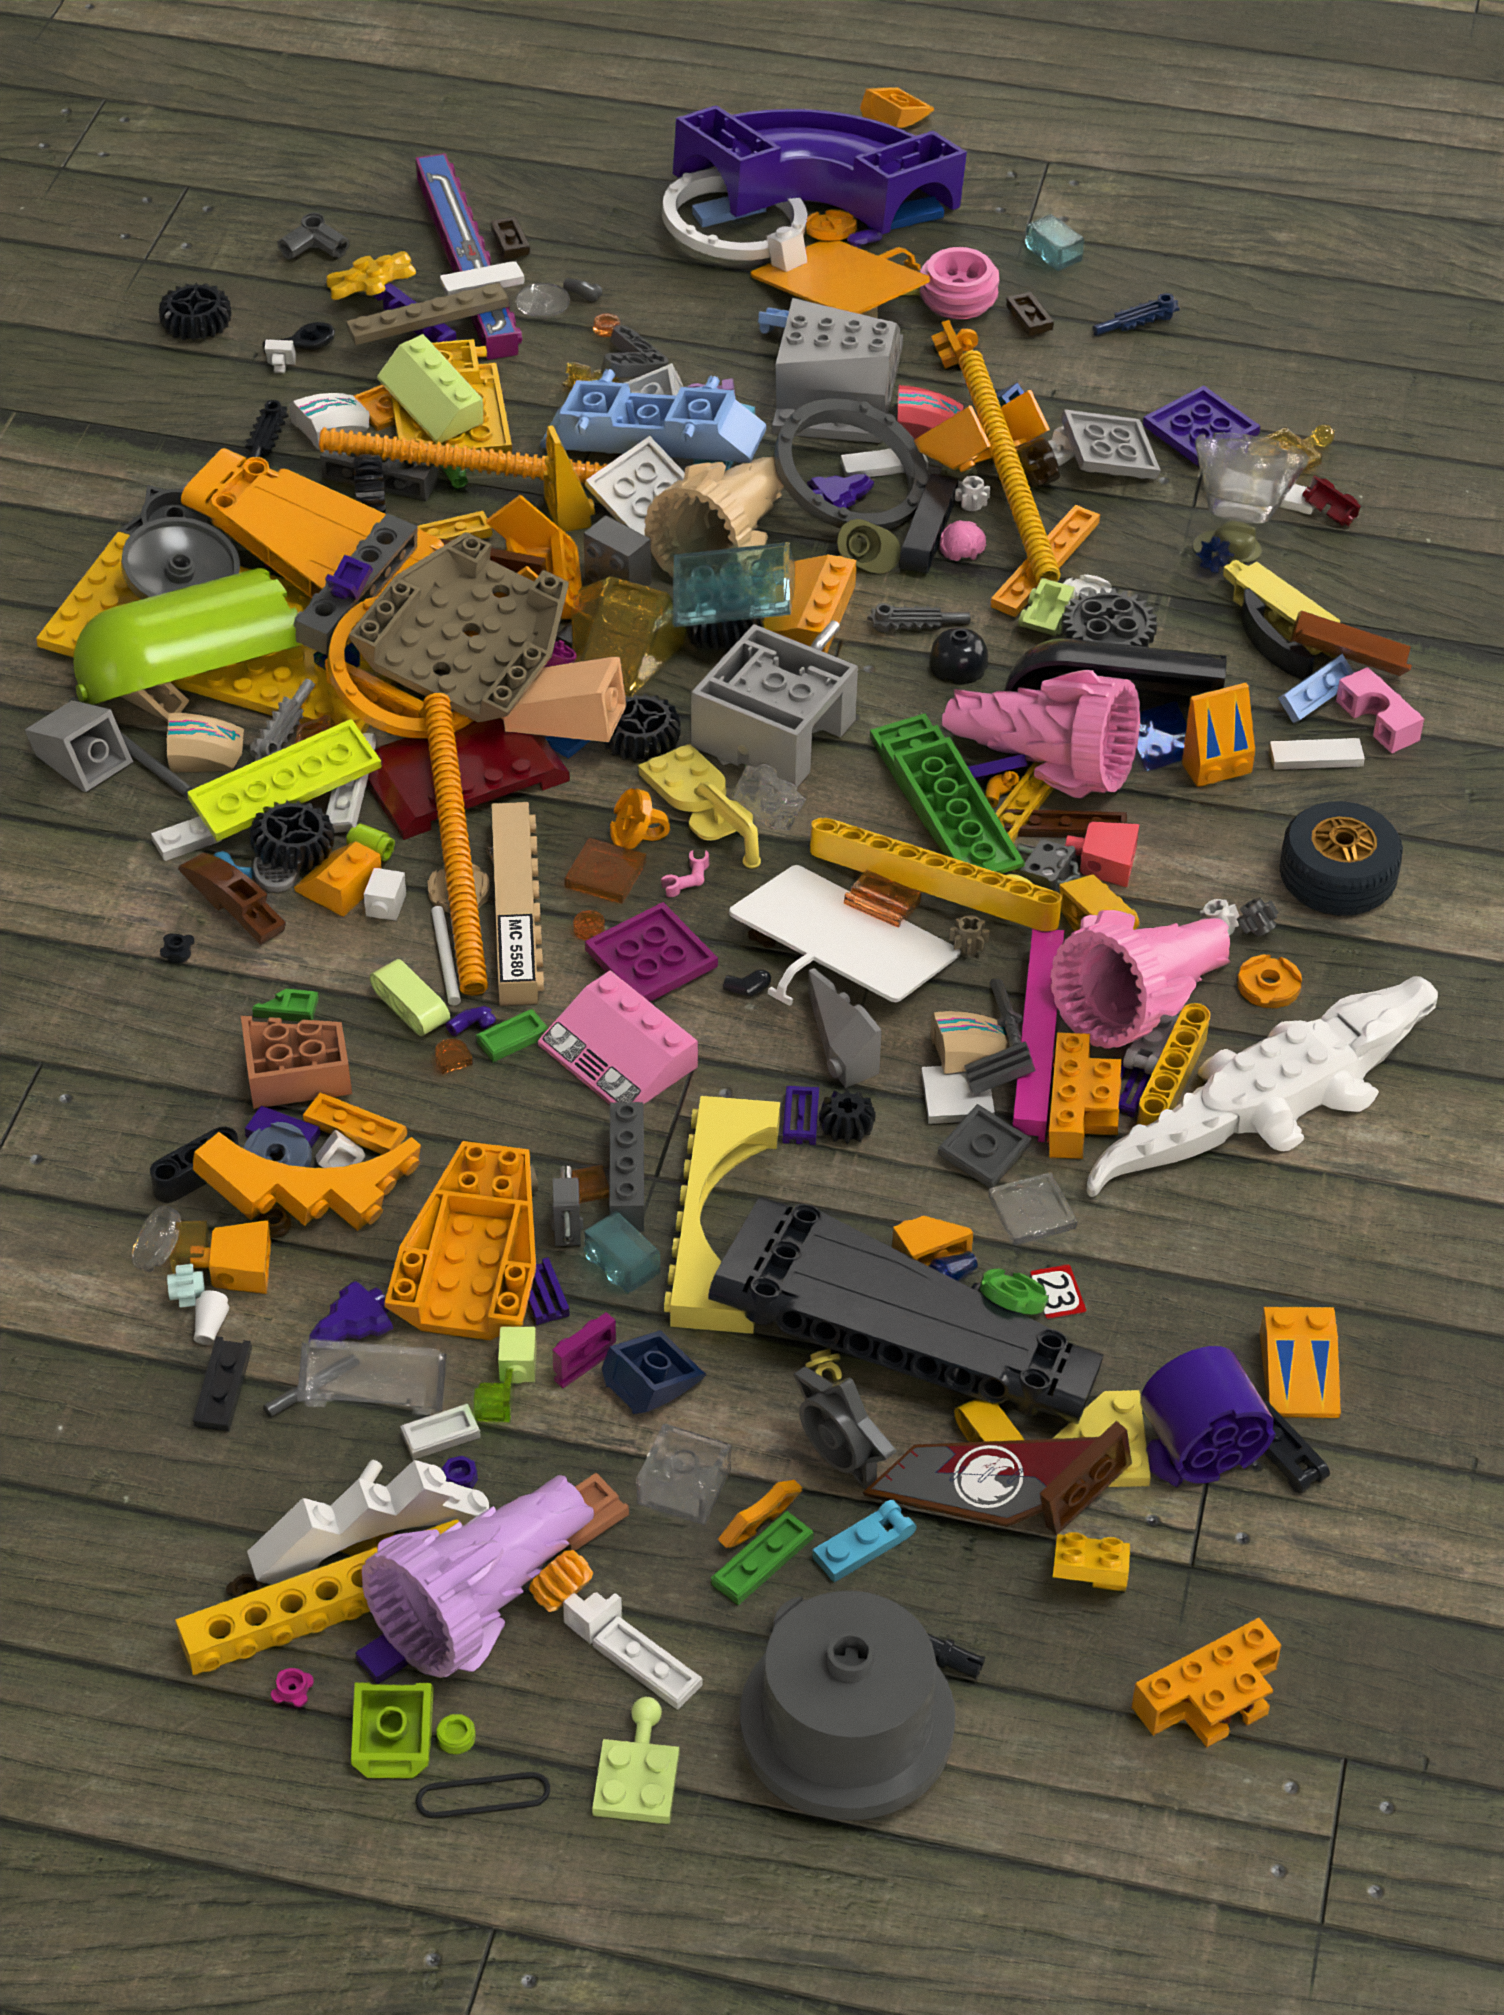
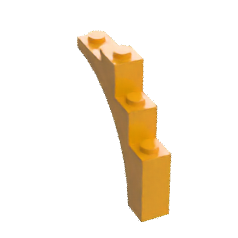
M218 1132L194 1152L193 1171L250 1220L254 1219L259 1213H267L277 1202L305 1226L313 1218H321L330 1207L353 1228L359 1231L367 1223L369 1225L373 1224L381 1216L384 1196L392 1191L397 1180L404 1174L406 1176L411 1175L417 1169L420 1163L421 1145L411 1137L392 1151L369 1161L344 1167L308 1168L290 1166L262 1158L239 1147Z

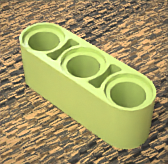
M396 959L370 974V983L376 994L419 1036H424L450 1020L449 1010L443 1000L402 960Z

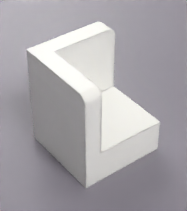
M335 1129L315 1157L318 1165L323 1168L361 1163L365 1154L360 1146Z
M573 1593L563 1601L564 1623L591 1644L593 1639L617 1616L622 1618V1598L615 1593L606 1600L600 1594L593 1593L583 1601Z

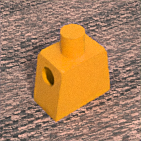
M259 1221L215 1228L212 1231L211 1247L191 1248L190 1264H193V1268H209L211 1283L215 1288L267 1294L271 1253L269 1222Z

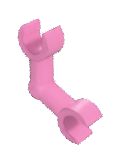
M693 850L689 853V865L692 869V874L682 877L670 874L661 878L662 888H666V897L678 896L682 889L701 886L704 883V870L709 867V853L707 850L705 851V857L702 859H695Z

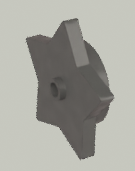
M152 485L147 486L145 503L141 513L120 529V532L131 535L137 528L147 522L166 517H185L207 523L227 536L224 531L213 525L212 518L181 504V495L184 489L163 490Z
M804 1366L794 1373V1378L805 1399L799 1409L803 1429L815 1450L829 1465L842 1473H851L863 1489L866 1490L877 1480V1462L888 1459L896 1453V1449L868 1417L852 1378L832 1384Z

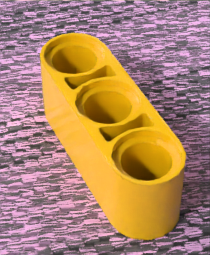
M976 1398L954 1410L957 1425L969 1442L1025 1440L998 1404Z

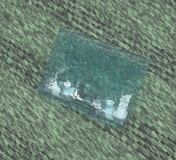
M790 543L675 554L673 626L680 627L791 615L795 591V563Z

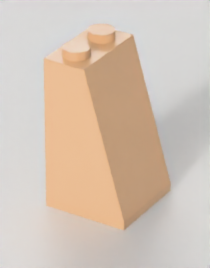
M608 657L544 667L509 715L501 717L504 721L505 731L609 742L626 708L620 657Z

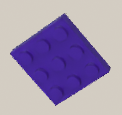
M1204 385L1143 417V426L1197 466L1213 460L1258 436L1260 433L1259 424Z

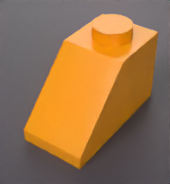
M928 1216L906 1220L893 1227L892 1248L933 1269L972 1254L973 1232L968 1227Z

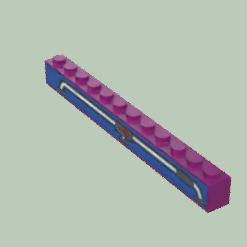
M445 153L416 157L417 182L453 273L491 266L490 253L488 250L485 251L484 239L482 235L479 236L477 221H473L471 206H467L466 194L464 191L461 192V183L459 177H455L454 164L449 163ZM510 307L470 316L481 345L486 346L487 360L519 355L518 344H522V334L520 328H516L515 315L513 312H509Z

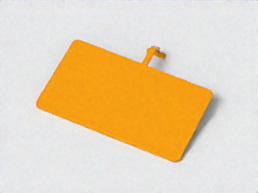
M820 240L805 247L808 263L787 272L772 266L771 263L751 271L752 278L808 302L862 314L930 282L928 275L917 272L921 270L920 264L915 263V256L904 248L896 247L877 256L839 240ZM901 252L908 256V260H904V266L887 260Z

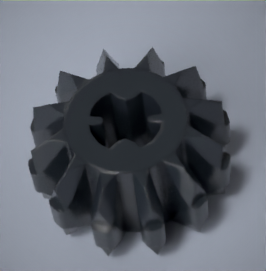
M848 1088L842 1094L834 1090L831 1097H824L821 1111H819V1121L824 1135H832L834 1142L844 1139L847 1145L851 1139L861 1143L864 1135H870L876 1119V1112L874 1107H872L871 1098H863L861 1090L854 1094L850 1093Z

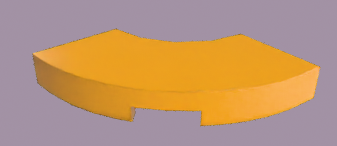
M795 1479L777 1482L757 1503L739 1512L718 1540L725 1548H731L747 1541L756 1535L755 1530L768 1517L774 1521L797 1498L803 1488Z

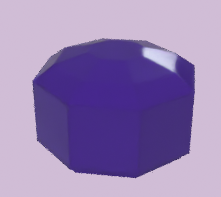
M467 1457L449 1458L441 1468L447 1482L472 1489L478 1481L475 1463Z

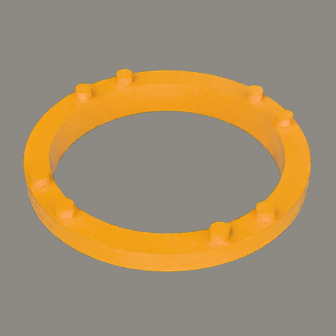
M379 595L367 598L350 609L339 621L333 632L327 660L332 685L346 707L369 725L401 737L428 738L425 718L400 716L380 708L358 690L348 674L344 653L350 641L349 633ZM475 631L464 632L465 635L470 637L479 635ZM456 711L451 712L454 732L474 721Z

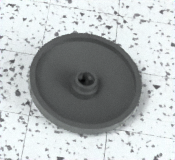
M166 517L143 524L128 537L123 547L121 569L124 580L131 591L140 599H145L237 574L240 571V561L237 550L232 542L215 527L191 518Z

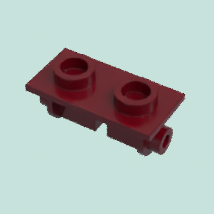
M1315 475L1312 478L1310 487H1307L1302 494L1306 498L1305 502L1321 512L1327 504L1330 505L1331 508L1326 515L1341 526L1345 524L1349 527L1353 520L1358 517L1361 505L1358 504V501L1353 496L1346 493L1342 494L1335 489V486L1325 478L1320 479Z

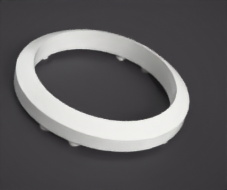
M718 169L702 170L691 174L684 173L683 177L669 185L663 197L662 218L666 228L680 242L696 251L721 259L750 261L770 258L767 240L751 243L719 240L716 235L706 236L696 231L695 226L687 225L679 216L677 210L687 200L703 194L727 192L726 185ZM791 198L787 202L775 204L788 216L791 222L790 227L803 233L804 236L807 210L801 198Z

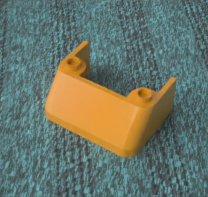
M1031 390L1026 391L1001 407L1016 451L1050 430ZM968 406L914 440L919 452L952 470L959 469L960 472L969 470L976 463L993 459L989 450L991 445L972 406Z
M521 495L486 519V523L506 539V551L543 557L546 561L547 572L569 582L560 620L577 617L584 610L579 553L572 538ZM527 566L518 572V574L532 581H535L538 577ZM497 592L493 594L498 598L507 597V595L502 592Z

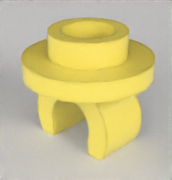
M826 1349L810 1355L812 1361L805 1364L807 1368L815 1369L814 1372L821 1377L822 1371L828 1370L832 1373L835 1382L841 1379V1369L834 1363L840 1360L838 1353L831 1354V1350Z

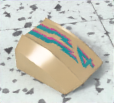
M169 713L166 738L169 770L173 773L233 770L242 755L244 729L232 723L203 715Z
M955 1011L934 1012L931 1015L930 1038L938 1051L944 1074L966 1072L965 1065L1010 1048L1006 1030L998 1025L996 1019L974 1013Z

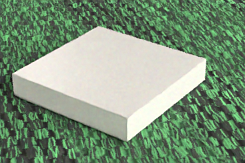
M942 1066L922 1067L921 1077L928 1124L959 1123L977 1104L995 1115L991 1089L974 1095L970 1088L967 1072L944 1074Z

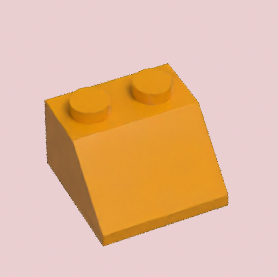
M356 841L336 849L327 859L322 861L321 865L316 866L294 887V891L344 917L364 898V892L373 869H382L380 853Z

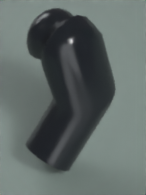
M761 969L752 972L744 978L727 975L724 980L723 990L753 997L770 985L771 975L768 971Z

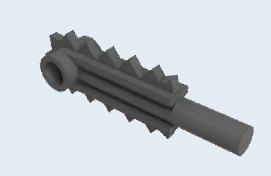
M881 603L876 606V609L871 608V614L867 619L873 622L874 629L879 632H887L890 628L895 630L898 628H906L907 630L910 628H917L918 630L928 628L932 630L933 628L940 629L942 624H970V612H941V608H930L929 606L926 608H919L918 606L914 608H907L906 606L896 608L887 603Z

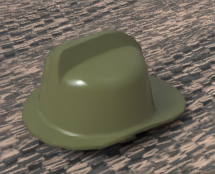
M854 519L845 523L838 533L837 546L839 553L844 558L856 560V566L872 573L882 574L891 571L899 562L901 553L900 542L887 529L866 520Z
M1235 520L1224 523L1215 531H1207L1200 534L1193 542L1194 552L1199 557L1211 561L1232 562L1238 560L1242 563H1249L1257 560L1262 552L1261 546L1255 537L1256 529L1244 522Z

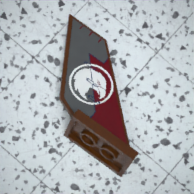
M1115 1421L1099 1437L914 1444L863 1492V1495L886 1501L894 1500L899 1504L1003 1527H1009L1043 1512L1046 1527L1057 1536L1132 1464L1128 1433L1124 1426Z

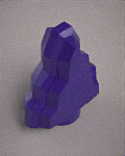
M855 474L846 478L839 476L823 478L818 476L807 481V486L814 493L822 495L824 500L830 504L848 509L855 504L856 499L866 495L874 487V481L866 474Z
M357 1281L351 1282L339 1291L340 1298L330 1305V1314L318 1321L309 1338L316 1347L337 1344L346 1338L359 1340L370 1334L378 1337L392 1330L393 1325L386 1314L390 1310L384 1305L385 1295L377 1287L367 1291Z

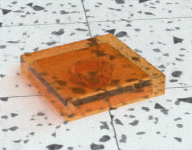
M589 838L564 878L565 887L623 904L646 864V854Z

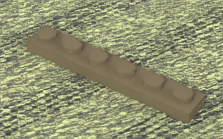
M500 283L488 284L484 287L461 291L456 294L437 297L392 310H385L373 315L361 316L346 321L347 330L354 344L359 345L509 307V299Z

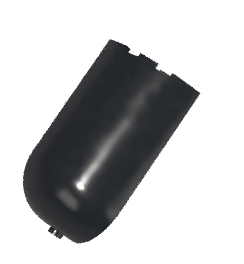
M1053 639L1032 647L1019 658L1011 669L1004 691L1014 692L1026 680L1045 673H1072L1091 670L1097 676L1209 688V692L1224 688L1227 656L1078 639Z

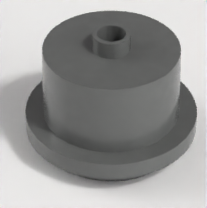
M862 1591L829 1592L810 1598L790 1610L773 1630L768 1641L766 1653L755 1664L749 1674L741 1697L740 1736L746 1758L757 1777L772 1793L784 1802L803 1812L823 1818L864 1820L887 1815L909 1805L922 1796L941 1775L949 1759L954 1740L955 1706L953 1696L945 1676L935 1662V1654L928 1634L919 1621L902 1606L872 1593Z

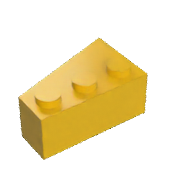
M1094 874L1059 884L1062 897L1061 912L1074 931L1080 930L1082 918L1088 915H1098L1099 911L1102 910L1130 913L1135 917L1133 930L1139 927V918L1136 911L1127 906L1121 897L1115 895Z

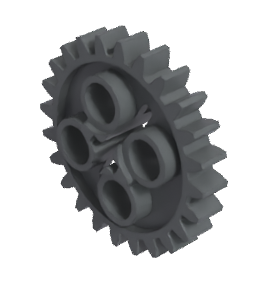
M1100 588V593L1096 594L1090 589L1088 596L1079 593L1078 600L1070 599V605L1065 606V611L1062 613V633L1066 634V639L1149 647V643L1154 642L1156 635L1157 615L1153 614V607H1146V600L1137 601V594L1128 597L1127 590L1117 594L1115 588H1112L1110 593H1106L1104 588Z

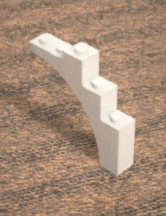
M413 1460L386 1487L358 1479L331 1506L302 1498L247 1552L256 1580L273 1585L301 1575L304 1571L328 1556L381 1534L413 1527L441 1525L458 1519L464 1526L489 1509V1501L484 1493L479 1490L447 1482L446 1476L440 1467Z

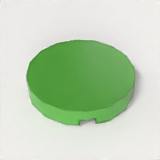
M1000 1268L990 1269L983 1274L980 1290L992 1302L1006 1309L1024 1314H1040L1045 1310L1049 1297L1046 1295L1044 1287L1034 1279L1015 1272L1013 1276L1004 1275L1005 1270Z

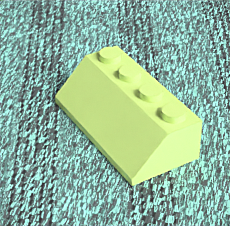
M423 334L400 344L378 374V380L436 444L484 423L482 397Z

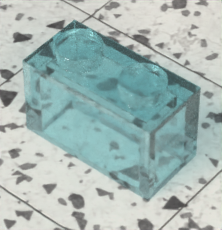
M1049 214L1027 224L1025 246L1054 269L1060 271L1082 261L1084 238L1055 216Z
M615 1211L584 1231V1253L587 1259L592 1264L600 1266L605 1271L610 1282L614 1285H619L627 1294L660 1274V1252L618 1211Z

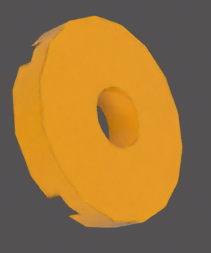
M1265 954L1251 957L1242 964L1237 978L1238 989L1241 995L1250 1003L1263 1008L1288 1006L1297 999L1301 991L1302 976L1296 965L1280 956L1279 960ZM1265 978H1271V979H1274V980L1277 981V982H1276V983H1267V982L1263 981V979H1265Z

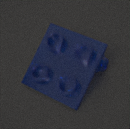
M1176 701L1140 712L1139 737L1136 750L1146 772L1181 761L1183 758L1187 724Z

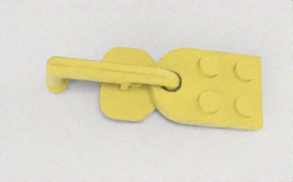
M691 744L680 746L673 751L638 765L639 775L671 806L682 811L693 812L689 820V828L699 838L717 840L737 831L744 837V866L749 869L759 867L761 859L759 857L758 831L752 822L753 814L751 810L742 802L729 800L726 797L724 775Z

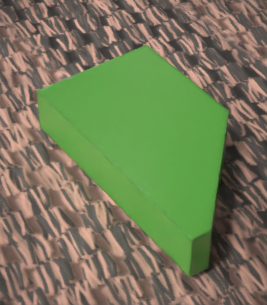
M284 989L275 994L274 999L264 1004L258 1003L252 1008L253 1017L281 1018L282 1020L298 1022L313 1020L319 1000L318 992Z

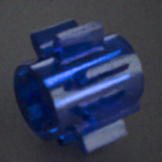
M1216 536L1212 537L1211 543L1201 541L1203 547L1200 552L1196 553L1203 561L1200 567L1208 568L1210 566L1211 572L1218 573L1219 566H1226L1230 557L1234 556L1228 550L1230 542L1223 541L1220 543V538ZM1218 551V556L1212 558V553H1216Z

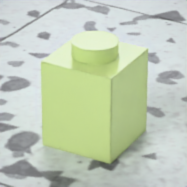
M500 1327L498 1357L500 1382H535L536 1327Z

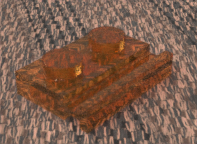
M866 870L853 884L851 891L845 893L844 904L899 928L903 919L906 920L921 902L922 893Z

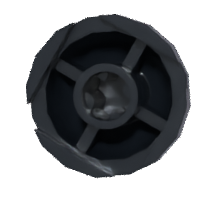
M967 628L948 629L942 632L933 642L929 666L932 673L944 682L946 677L953 679L954 684L957 685L970 684L984 676V671L988 667V649L983 638L975 631Z

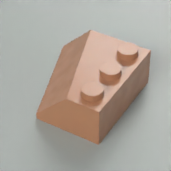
M241 1016L253 1109L260 1108V1106L272 1107L315 1100L320 1092L331 1097L352 1094L342 1022L302 1020L298 1024L282 1023L281 1018L269 1017L268 1022H256L252 1020V1016Z

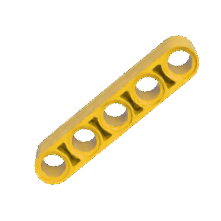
M1191 1003L1184 1006L1140 1098L1136 1125L1142 1124L1147 1126L1158 1120L1162 1111L1166 1109L1173 1110L1177 1106L1207 1040L1210 1011L1206 1006Z

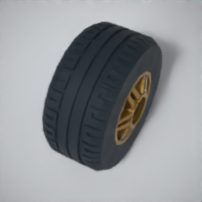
M1345 801L1320 803L1300 812L1287 826L1281 851L1280 875L1289 892L1299 902L1311 909L1337 916L1366 913L1383 904L1395 890L1401 867L1403 845L1394 826L1375 810L1357 803Z

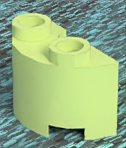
M1042 578L1037 589L1033 588L1031 590L1028 604L1031 606H1028L1027 610H1022L1018 626L1049 635H1060L1062 632V613H1064L1065 606L1069 604L1070 599H1073L1075 587Z

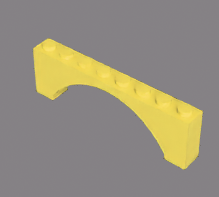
M700 1096L699 1109L692 1110L691 1129H696L695 1134H689L687 1153L692 1154L691 1160L685 1159L684 1179L688 1180V1185H682L680 1192V1205L684 1206V1212L678 1211L676 1219V1232H681L680 1238L674 1237L672 1258H677L676 1265L670 1264L668 1285H673L672 1292L666 1291L664 1312L670 1313V1327L754 1333L755 1323L746 1318L745 1311L708 1299L709 1289L713 1277L721 1264V1260L713 1252L705 1238L700 1223V1216L708 1195L727 1172L768 1148L777 1149L780 1102Z

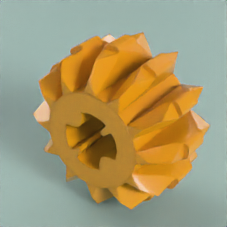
M574 1550L564 1551L540 1571L530 1583L529 1590L540 1606H543L548 1612L557 1611L563 1606L564 1600L573 1593L577 1594L592 1579L593 1571L589 1568L587 1561Z

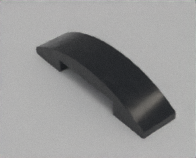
M1250 588L1244 590L1241 611L1242 623L1254 647L1268 661L1284 672L1302 680L1310 676L1313 671L1315 657L1303 644L1294 641L1287 643L1264 618L1265 604Z

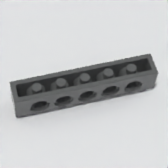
M388 513L380 522H376L372 527L371 533L365 540H361L358 543L355 552L350 556L371 565L373 568L358 600L348 596L346 599L335 596L330 592L331 588L326 582L325 587L319 594L313 595L307 608L297 614L294 620L296 642L327 655L331 637L342 617L365 599L377 596L417 548L418 526Z

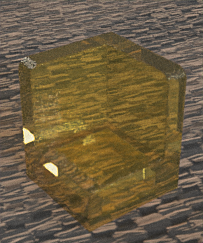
M172 1221L168 1253L172 1274H176V1266L180 1265L181 1258H202L205 1248L210 1247L207 1221Z

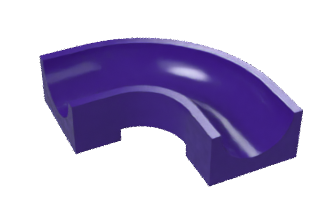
M715 105L676 118L672 174L681 178L684 173L691 174L716 167L727 188L730 214L735 217L778 203L787 202L791 198H801V200L818 201L842 208L883 235L890 232L893 218L901 203L917 188L930 196H935L940 203L951 210L960 208L967 152L935 131L915 136L886 123L845 113L811 109H769L731 115Z

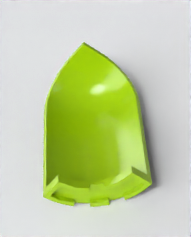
M262 568L252 569L106 609L86 624L76 642L74 672L78 683L76 685L77 697L80 702L96 705L146 688L301 646L303 644L296 642V628H294V620L298 611L296 607L289 608L284 598L287 597V591L278 579L271 580L269 578V571Z

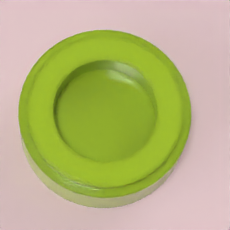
M452 1714L446 1716L437 1726L438 1744L447 1753L462 1754L468 1751L475 1742V1726L471 1719L465 1715Z

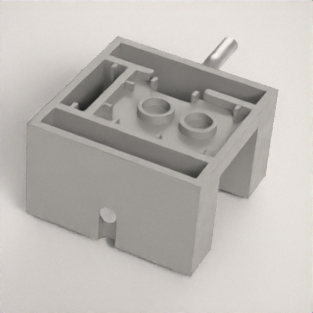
M832 620L815 638L810 647L754 624L691 692V745L696 749L734 765L746 764L749 771L795 790L810 773L812 727L814 726L841 737L856 718L858 666L822 652L824 646L840 629L839 623Z

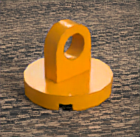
M630 788L620 796L614 808V814H617L616 822L611 821L610 835L614 845L630 850L635 848L642 839L657 841L669 834L670 823L668 816L664 812L652 808V801L648 792L637 788ZM651 824H660L658 827L648 828Z

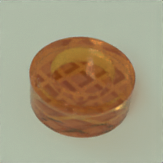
M611 313L598 315L594 319V332L601 337H611L613 328L620 325L619 317Z
M593 910L578 913L573 920L574 933L578 938L588 940L604 932L605 919L603 915Z

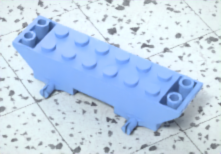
M608 369L604 370L599 380H577L565 403L558 409L550 426H554L565 450L624 454L651 436L669 457L734 461L738 463H751L767 429L766 424L735 400L734 390L716 388L719 384V379L716 376H713V378L709 376L706 385L703 387H681L677 396L630 393L629 384L612 382L615 373L611 369L609 371ZM547 431L540 442L541 448H546Z

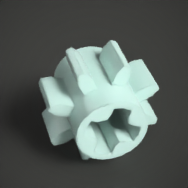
M193 1264L177 1265L176 1274L167 1275L170 1301L179 1300L180 1308L195 1306L196 1298H199L201 1293L205 1291L203 1271L194 1272Z

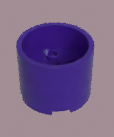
M1207 1346L1197 1348L1174 1358L1149 1379L1141 1393V1408L1181 1477L1192 1483L1218 1481L1220 1473L1230 1470L1239 1464L1245 1469L1268 1449L1276 1434L1273 1430L1274 1418L1236 1355L1225 1347Z

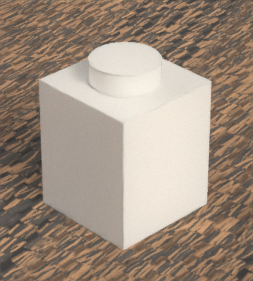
M785 226L778 228L775 233L767 236L772 266L787 272L808 263L803 233Z
M379 868L373 869L364 892L366 916L397 920L406 897L405 872Z

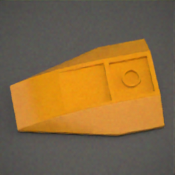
M462 1141L399 1247L384 1302L387 1309L424 1332L492 1340L499 1337L500 1327H520L523 1325L536 1272L529 1149Z

